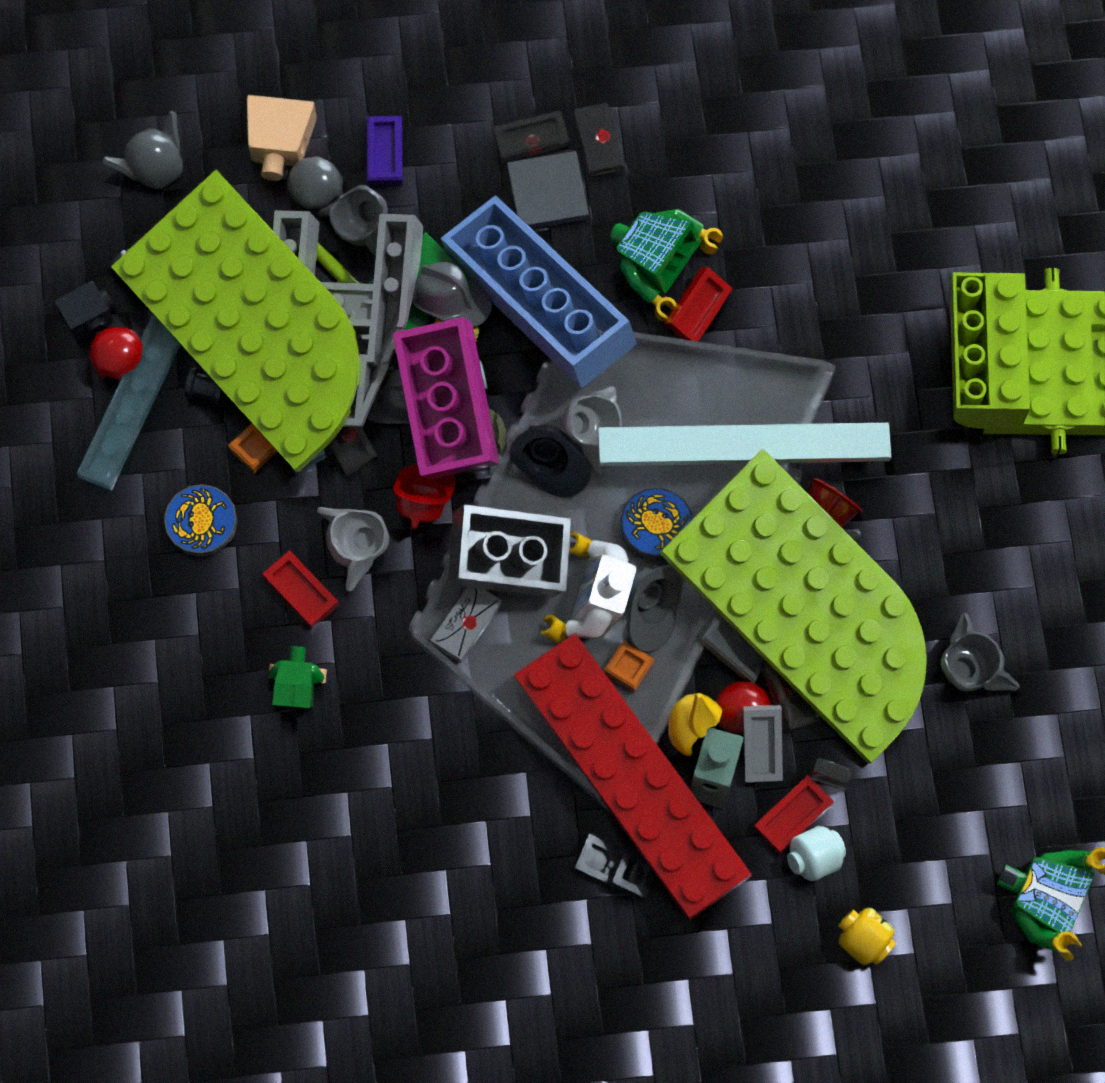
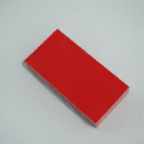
M709 267L700 268L664 324L689 346L697 345L733 288Z
M290 550L262 573L263 578L311 629L339 606L338 600Z
M807 775L754 825V829L780 855L790 846L792 838L804 833L833 805L834 801Z

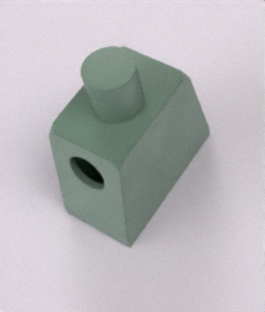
M714 728L707 730L690 788L698 802L724 809L744 737ZM703 784H711L716 786L718 789H711L705 787Z

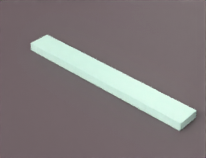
M889 423L598 427L597 431L599 466L747 464L762 449L777 463L890 461Z

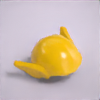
M700 693L686 695L677 701L670 712L668 721V735L674 748L687 757L692 756V745L698 738L705 737L709 728L719 723L722 708L714 700Z

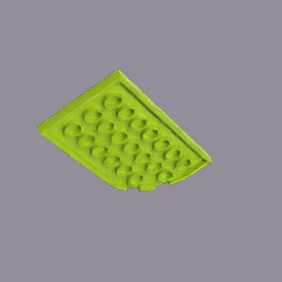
M215 170L111 267L293 469L299 472L336 437L352 411L350 408L357 387L360 385L361 359L359 358L356 332L351 320L335 297L226 179Z
M764 449L760 450L659 553L868 764L873 763L905 728L920 701L926 676L927 657L925 640L918 616L911 602L895 581Z

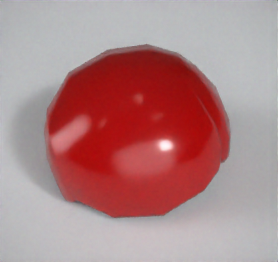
M106 328L99 332L91 343L89 359L101 379L105 380L107 377H112L120 380L123 375L133 371L141 361L143 345L136 332L128 328Z
M738 681L728 685L719 693L716 699V703L722 708L718 724L726 732L743 737V706L772 705L768 693L753 682Z

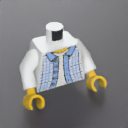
M576 532L570 533V536L576 539V544L573 548L569 549V553L581 559L588 556L591 558L587 562L571 620L565 624L554 615H547L543 621L551 627L546 631H540L541 634L554 643H560L566 636L570 637L575 633L579 638H598L605 635L622 617L636 572V566L628 563L626 552L621 546L598 540L591 541V539Z

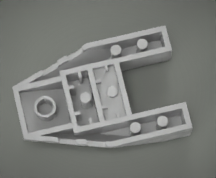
M275 210L273 231L315 276L320 223L307 211ZM379 214L373 284L321 282L340 303L351 320L356 332L359 358L361 359L360 385L357 387L350 408L352 411L344 424L347 427H363L396 350L393 333L404 331L408 321L421 261L423 225L415 215Z

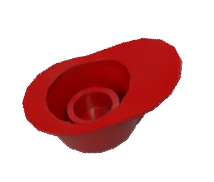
M412 464L403 468L393 486V492L396 494L397 512L411 520L412 529H417L420 522L439 520L456 487L455 477L449 475L429 480L420 476L418 464Z
M817 478L811 479L812 483L807 493L840 527L848 523L857 513L863 512L857 504L832 486Z

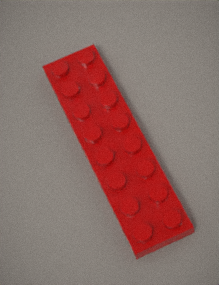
M576 633L514 674L516 682L688 920H691L751 877L752 874Z

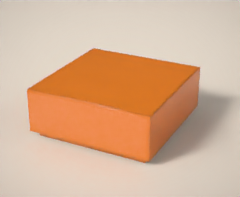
M253 423L228 445L229 450L253 473L278 452Z
M624 640L605 667L604 673L635 693L654 665L655 659Z

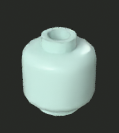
M817 826L792 838L787 860L795 874H800L804 879L813 882L841 869L843 858L846 855V848L842 838L836 831H830L826 827Z

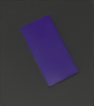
M367 116L368 185H403L402 116Z

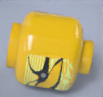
M866 908L859 914L853 909L838 925L843 930L839 937V945L862 965L871 962L875 965L879 964L896 944L892 939L894 937L893 926L872 908Z

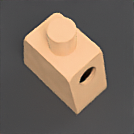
M248 95V144L251 160L263 163L261 172L263 178L273 181L282 179L284 165L294 166L304 157L316 123L314 102Z

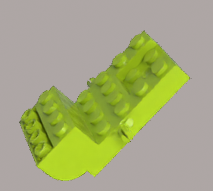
M1052 268L1044 270L1045 289L1026 290L1025 273L953 272L949 284L954 420L966 427L983 429V434L1051 435V453L1057 454L1058 450L1059 454L1067 452L1066 435H1105V291H1067L1060 289L1059 269L1054 268L1053 272Z

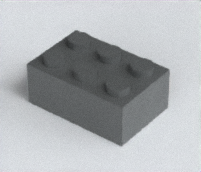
M463 505L454 511L452 516L447 585L552 598L566 592L571 518Z

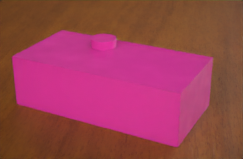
M461 317L393 333L420 476L431 480L499 465L472 323Z

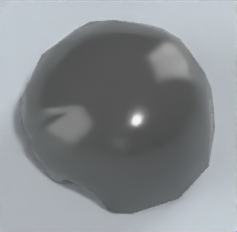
M318 156L304 158L297 162L290 170L287 191L297 205L305 209H322L328 206L334 198L341 196L343 178L330 161Z

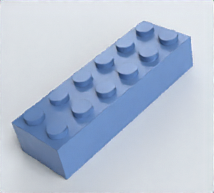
M496 195L441 237L446 253L464 270L474 283L484 289L489 295L491 302L581 389L637 345L630 321Z

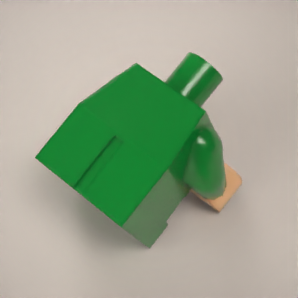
M291 646L290 660H281L275 664H270L269 678L275 680L272 705L301 708L313 707L314 684L326 683L327 670L319 668L312 662H304L306 647Z

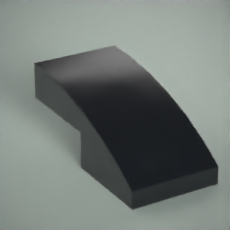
M591 834L585 836L571 869L598 882L643 899L646 898L656 875L641 854L628 848L621 849Z

